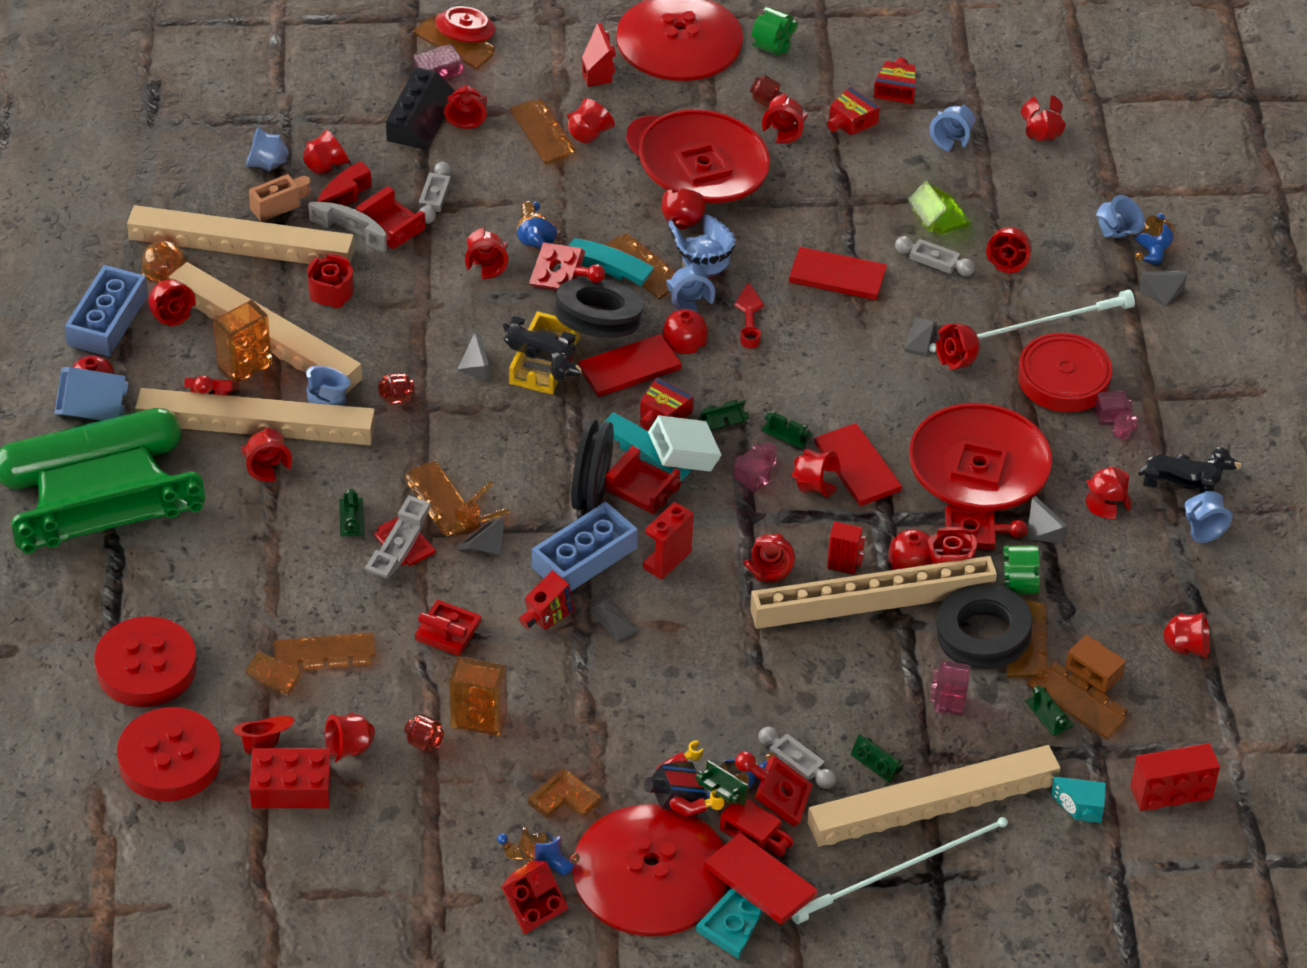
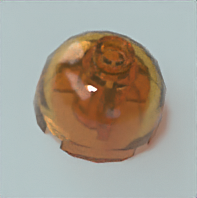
M164 240L154 242L143 252L141 258L142 273L146 276L147 281L151 283L152 280L160 282L169 279L170 275L186 263V258L183 250L176 243Z

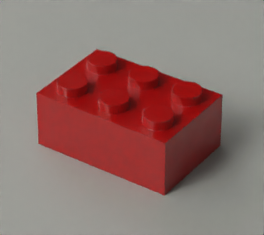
M1210 743L1137 755L1130 788L1140 811L1156 810L1160 807L1172 805L1179 806L1194 801H1206L1214 796L1220 765Z
M253 748L249 788L251 808L329 809L332 771L330 748Z

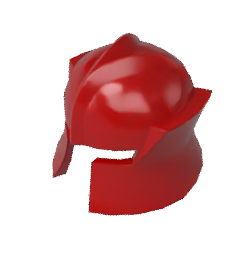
M468 84L458 88L452 95L447 96L448 103L444 108V116L451 125L462 129H471L483 124L487 116V96H483L477 89L470 87Z
M787 94L780 95L770 102L769 109L763 115V132L773 125V129L781 130L777 133L775 143L794 142L800 138L803 132V124L807 119L808 113L803 112L800 104L794 99L788 98Z
M1051 95L1049 101V109L1054 112L1045 109L1033 116L1034 113L1040 110L1035 96L1023 105L1020 113L1027 122L1026 135L1029 139L1034 138L1036 141L1055 140L1056 137H1059L1064 132L1066 124L1061 117L1063 104L1057 97Z
M583 99L576 111L567 114L568 129L571 135L581 143L594 141L600 135L599 131L603 133L608 129L615 128V122L611 114L592 99Z
M325 130L318 138L306 142L307 145L303 152V159L306 166L316 174H325L332 171L331 164L336 166L351 164L341 144L328 130Z
M484 228L474 231L467 238L468 250L465 254L467 270L471 269L474 262L475 265H489L481 267L482 279H490L502 274L508 265V242H503L496 233L485 231Z
M265 427V430L254 434L248 440L246 446L241 447L242 454L246 459L247 471L256 480L265 482L276 481L273 467L268 466L278 465L279 461L287 469L290 470L291 452L284 445V437L274 429Z
M806 449L801 456L794 460L795 468L791 475L802 493L816 491L826 498L835 493L837 487L823 480L824 469L829 472L841 471L840 460L835 451L820 454L811 449Z
M1110 466L1096 472L1091 480H1086L1089 493L1086 495L1085 502L1090 512L1102 518L1116 519V503H1107L1105 500H1124L1126 510L1130 511L1132 500L1128 494L1129 475L1126 472Z
M1205 612L1194 615L1180 613L1173 617L1166 625L1163 637L1171 651L1189 655L1190 651L1192 654L1207 659V654H1210L1209 626Z
M353 712L346 716L331 714L326 720L324 729L325 746L330 748L331 757L337 755L335 763L349 755L355 756L364 753L374 740L375 728L364 716L354 714Z

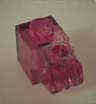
M1125 390L1097 393L1095 411L1100 426L1114 424L1113 434L1120 439L1128 438L1132 431L1138 430L1137 417H1132L1131 415L1133 410L1132 401L1128 400Z
M756 443L751 450L736 458L734 461L733 477L752 492H756L771 480V467L776 464L777 447L772 443Z

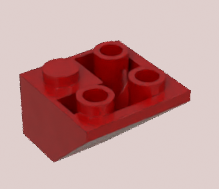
M602 23L596 25L582 56V75L587 87L612 83V74L615 73L613 57H616L615 47L613 44H610L609 33L604 30Z
M533 860L512 872L501 887L523 934L529 933L568 909L546 861Z

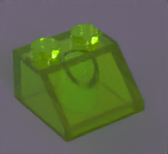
M925 181L908 198L913 206L911 208L912 211L922 218V225L930 232L933 230L941 235L968 227L971 224L952 195L928 181Z

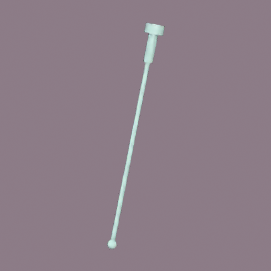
M1125 290L1119 293V297L1096 302V305L977 334L980 339L1096 309L1101 311L1117 306L1128 309L1134 307L1135 299L1131 290ZM935 343L929 345L930 352H936Z
M1000 817L997 822L833 895L828 893L812 900L794 914L792 919L796 924L805 922L809 919V913L832 904L834 899L999 826L1005 827L1008 821L1005 817Z

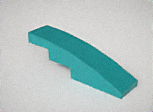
M574 238L568 245L570 247L582 248L585 251L582 266L590 268L592 265H600L604 268L605 273L619 281L625 277L642 286L654 270L653 266L634 256L596 242Z
M614 412L605 420V422L613 424L614 440L620 442L621 450L627 452L633 445L640 449L641 460L669 474L675 468L679 469L681 482L692 471V469L663 466L649 433L635 423Z

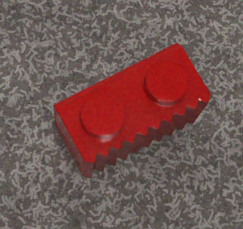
M834 521L829 536L828 570L832 569L833 571L837 570V572L841 571L842 573L846 572L847 574L851 573L854 575L857 566L862 567L864 553L860 551L864 550L866 537L862 536L863 527Z

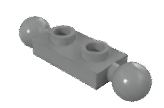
M442 161L435 165L434 173H429L419 200V211L425 212L426 224L434 221L436 217L435 211L441 212L451 184V166L447 162Z
M906 236L899 237L896 240V250L901 254L910 252L909 259L950 274L956 268L962 276H970L975 270L973 261L967 258L960 260V253L921 239L916 244H913L912 240Z
M770 726L760 730L758 735L759 741L762 745L770 747L769 754L771 756L775 755L808 781L815 777L817 785L822 789H830L835 785L836 776L833 771L824 769L825 761L788 734H785L780 739L777 730Z

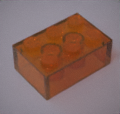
M253 300L213 320L218 370L228 380H245L249 376L272 365L268 315Z
M457 656L449 679L451 727L500 737L507 716V665Z

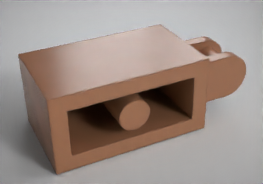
M289 174L249 189L250 210L260 222L300 207V199L311 194V188L309 187L310 178L301 176L292 179Z

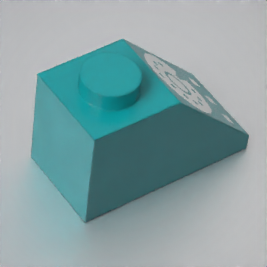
M1054 777L1051 797L1075 820L1101 823L1106 783Z

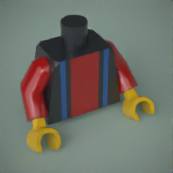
M699 741L690 742L688 752L684 754L680 752L661 763L656 768L653 776L645 779L644 790L647 793L655 794L662 809L674 811L688 817L691 815L697 816L700 812L707 811V807L710 806L715 810L723 808L725 800L716 795L717 789L710 792L709 799L704 787L698 785V781L695 779L697 771L693 762L687 761L689 759L698 761L702 758L704 749L694 751L699 747Z

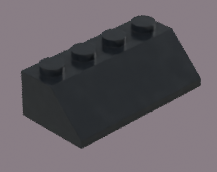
M415 67L386 120L387 141L423 150L429 149L445 119L444 108L448 103L447 96L455 92L436 71Z

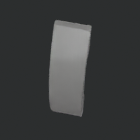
M310 202L308 204L309 221L325 228H329L332 224L338 225L365 237L367 246L383 253L387 251L385 231L367 215L355 209L334 203Z
M408 495L398 512V521L380 551L375 550L365 567V571L388 579L399 568L423 527L431 506L430 502Z

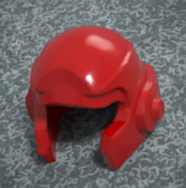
M763 534L755 539V544L752 548L751 558L754 563L750 559L743 561V563L753 573L756 580L760 582H778L786 578L793 569L795 563L794 548L781 534Z

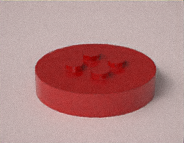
M1051 333L1032 340L1023 349L1018 367V382L1025 395L1036 404L1059 412L1083 411L1100 403L1109 391L1112 376V363L1105 350L1094 341L1072 333Z
M136 617L115 625L100 639L94 654L96 676L102 690L115 701L134 707L157 706L177 698L191 685L197 670L196 650L190 634L179 624L161 617Z
M160 708L140 715L124 729L117 744L118 765L123 781L132 791L151 800L177 801L194 796L211 784L221 767V744L215 726L203 715L185 708Z

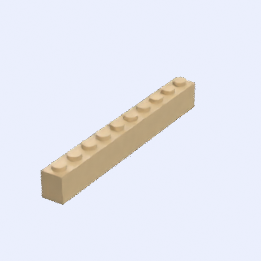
M137 205L133 206L127 222L129 240L305 264H310L312 260L318 257L319 260L326 258V255L329 254L343 256L351 263L354 253V235Z
M186 262L169 276V279L179 280L193 290L196 304L192 308L200 310L209 318L222 323L226 328L239 333L243 338L256 343L260 348L266 349L277 358L293 365L296 369L306 373L307 369L312 366H327L342 372L350 379L351 383L346 389L345 395L362 381L361 363L190 263Z
M141 388L135 408L136 412L152 408H165L176 415L182 429L254 435L265 430V427L278 431L284 438L371 445L375 429V409L159 389Z
M986 556L963 561H952L751 591L750 611L755 628L758 629L945 601L954 592L968 586L979 584L995 585L997 573L991 557Z
M1049 745L812 806L809 807L807 823L818 847L833 845L842 840L859 838L862 835L873 832H882L899 825L905 826L914 821L931 819L945 813H954L971 806L977 807L986 802L1003 800L1006 797L1017 794H1026L1043 787L1049 788L1053 786L1054 777H1059L1061 768Z

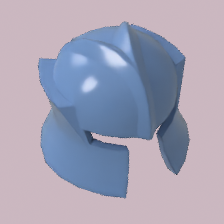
M965 104L962 107L950 106L943 112L938 111L937 116L930 124V136L933 142L950 152L954 144L953 139L962 141V146L965 147L970 138V130L976 121L975 116Z
M258 126L252 140L253 144L250 154L247 157L246 168L259 167L271 173V170L278 168L287 161L286 158L289 155V151L281 139V135L268 134Z
M1117 195L1111 202L1103 203L1096 214L1104 237H1127L1129 234L1140 233L1145 226V219L1141 208L1131 198L1124 195Z
M691 263L690 266L677 270L671 280H666L667 288L672 294V303L677 310L690 309L698 312L697 305L693 300H700L702 295L709 303L713 304L715 288L708 279L707 272L701 266Z
M312 366L307 369L308 385L306 392L309 403L346 405L345 391L351 383L345 374L327 366Z
M1206 491L1185 502L1186 518L1190 523L1191 537L1194 541L1198 543L1211 542L1223 535L1230 526L1232 513L1224 508L1223 496L1221 494Z

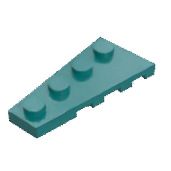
M731 888L696 925V932L739 959L763 911Z

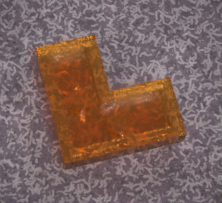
M564 768L528 797V805L546 818L564 803L584 817L601 802L600 794Z

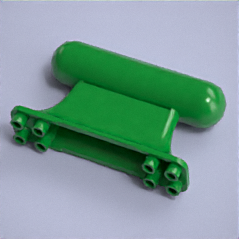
M152 408L11 442L1 447V485L17 490L34 486L39 488V500L36 509L17 514L11 520L16 548L22 550L25 554H31L36 548L43 546L55 548L60 542L67 541L70 538L163 516L175 518L180 512L188 510L191 512L202 510L203 503L205 502V491L201 474L191 471L172 476L160 469L153 457L168 454L176 449L180 443L182 428L176 415L165 408Z

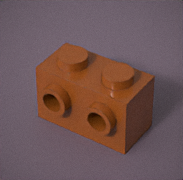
M1085 635L1068 651L1065 667L1105 694L1123 677L1126 661L1120 655L1104 647L1099 641Z

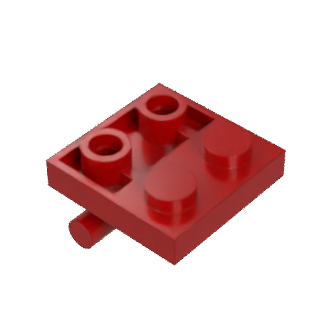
M437 599L428 614L420 613L418 622H421V625L415 632V640L460 657L481 624L482 615Z

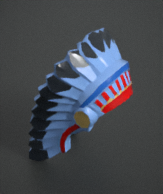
M704 214L702 218L704 235L687 239L683 238L672 220L667 222L677 249L682 256V267L695 263L707 272V277L710 279L721 273L729 265V258L735 248L736 239L734 238V233L730 232L729 228H725L721 221H717V218Z

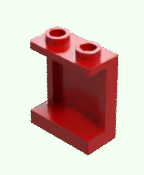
M390 186L385 187L356 207L357 211L367 215L381 226L386 233L387 246L392 250L426 228L425 212L421 210L414 214L397 202L394 189Z
M633 445L606 474V491L653 515L659 508H663L666 505L668 498L673 493H676L681 486L679 469L675 468L669 474L641 460L640 449Z
M674 502L645 528V534L655 540V551L643 561V569L663 580L692 552L693 512Z

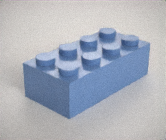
M103 265L65 325L67 346L110 357L148 296L146 276Z
M604 502L532 548V569L543 579L553 570L569 583L570 590L573 591L636 550L638 529L611 505Z

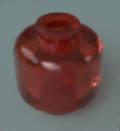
M763 75L760 78L757 77L749 91L752 93V100L765 107H769L770 102L774 98L783 94V92L779 91L781 87L780 82L767 75Z
M403 372L388 373L378 383L380 397L389 404L409 401L411 394L415 390L413 380H410L409 376Z
M424 714L417 715L413 720L409 719L404 729V732L407 734V742L411 746L423 751H431L433 748H438L444 737L441 723Z

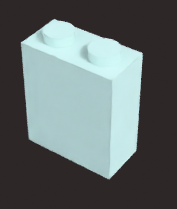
M658 415L648 431L663 466L711 472L721 457L720 450L706 421Z

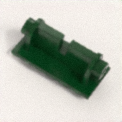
M731 400L720 407L715 405L708 406L703 409L698 421H706L710 431L725 428L724 419H727L729 426L744 423L749 419L748 411H743L746 400L739 402L738 400Z
M775 411L767 412L765 416L767 422L761 429L762 432L800 449H803L813 436L808 426L793 420L787 422L786 417L777 414Z
M348 489L344 493V499H339L340 537L364 536L363 498H358V494L354 489Z
M1038 685L1033 688V696L1026 699L1025 702L1052 736L1074 727L1068 715L1061 710L1045 687Z
M859 734L850 755L890 783L894 773H900L904 768V765L901 763L902 761L884 752V749L872 742L871 738H865Z
M708 760L706 771H699L695 777L698 785L707 788L711 792L717 789L716 795L726 800L729 804L737 805L740 803L744 806L748 784Z

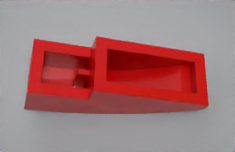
M362 161L350 166L325 187L317 202L348 206L358 201V193L372 187L371 170Z

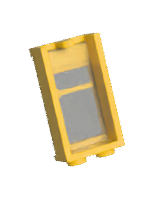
M538 311L528 328L530 331L549 332L557 335L559 338L564 331L575 334V341L571 343L575 346L580 340V332L568 328L556 316ZM517 351L509 367V384L553 395L558 381L553 379L550 371L552 362L537 357L531 359L522 352Z

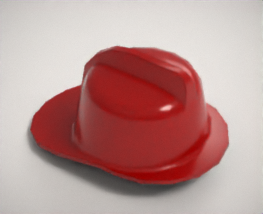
M276 716L259 721L244 722L236 725L233 728V732L241 736L244 752L250 754L253 748H274L279 741L280 732L290 728L294 724L295 719L290 716Z

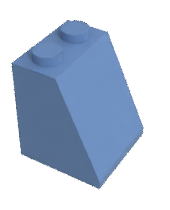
M73 367L61 368L54 414L97 421L123 416L124 405H121L122 397L126 395L128 389V382L125 381L126 376Z

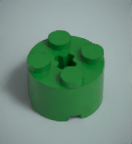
M765 7L763 9L766 11L764 15L759 14L754 23L751 37L755 38V43L752 42V46L774 55L786 54L791 47L790 39L798 27V22L794 20L792 15Z
M1004 546V560H1009V562H1004L1005 579H1009L1005 580V588L1017 594H1039L1038 546Z

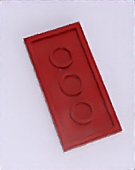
M799 247L789 276V282L877 300L887 270V264Z
M661 334L578 361V366L581 368L583 376L598 398L681 370L682 365Z
M857 423L815 437L814 444L822 454L831 451L837 453L841 464V471L835 473L859 506L902 491V485Z
M741 833L704 861V868L781 925L812 901L818 894V889Z

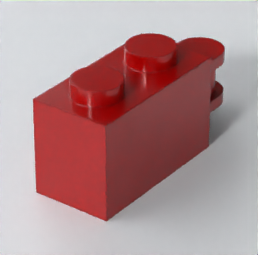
M746 799L744 806L740 803L737 805L730 804L721 814L720 831L732 838L741 833L764 851L769 850L779 857L786 853L785 849L787 847H791L794 844L792 837L781 830V820L775 814L768 813L758 807L752 800Z

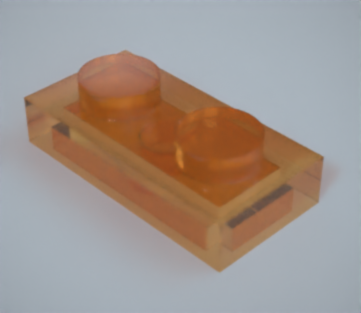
M257 651L245 671L247 676L289 696L302 676L300 670L260 651Z

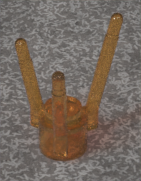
M492 481L488 482L466 503L455 510V516L462 525L466 526L471 523L475 527L480 522L509 512V509L505 508L478 517L480 508L475 502L493 485Z

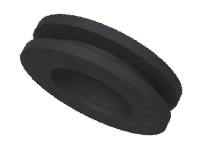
M578 278L564 282L557 290L554 314L562 324L574 331L595 337L617 338L634 333L640 326L643 301L637 293L626 286L608 280L594 283L588 278ZM586 305H598L611 309V311L598 310Z
M589 419L584 427L573 472L571 490L573 509L581 510L587 500V510L590 512L602 502L606 488V474L610 470L613 451L614 428L611 422H604L599 431L598 421Z
M979 584L962 588L951 594L939 608L937 615L939 645L950 659L969 668L995 669L1006 666L1019 659L1030 645L1032 638V616L1029 606L1017 593L1005 587ZM990 614L1005 620L1009 628L998 637L978 639L965 634L960 629V625L967 618L974 615Z

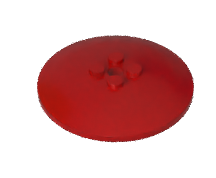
M644 0L634 5L623 15L617 27L616 40L621 55L639 71L664 80L692 81L713 76L728 68L741 52L743 32L737 18L724 6L712 0Z
M688 109L665 114L650 123L643 132L639 144L641 164L645 172L655 183L667 191L673 189L672 193H679V189L694 190L703 195L702 199H706V203H725L742 199L755 192L764 183L769 172V151L762 138L742 121L715 111Z
M985 403L957 404L934 412L916 428L909 446L910 466L919 483L938 499L953 506L974 511L1004 510L1027 502L1044 487L1052 466V454L1049 443L1035 424L1010 409ZM976 462H981V463H983L984 465H983V466H977V465H975V463H976Z
M657 804L625 807L613 811L596 821L580 839L573 856L576 860L572 870L574 886L585 907L596 918L614 929L638 936H665L680 933L696 926L725 896L728 885L704 868V861L722 848L724 844L716 832L695 815L685 817L677 812L662 809ZM647 859H655L658 863L648 865L645 861Z

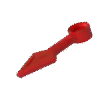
M747 283L734 306L745 313L746 327L741 330L740 343L743 347L752 349L758 347L761 342V331L755 327L754 313L765 305L752 285ZM751 335L755 336L756 338L747 339L745 338V336Z

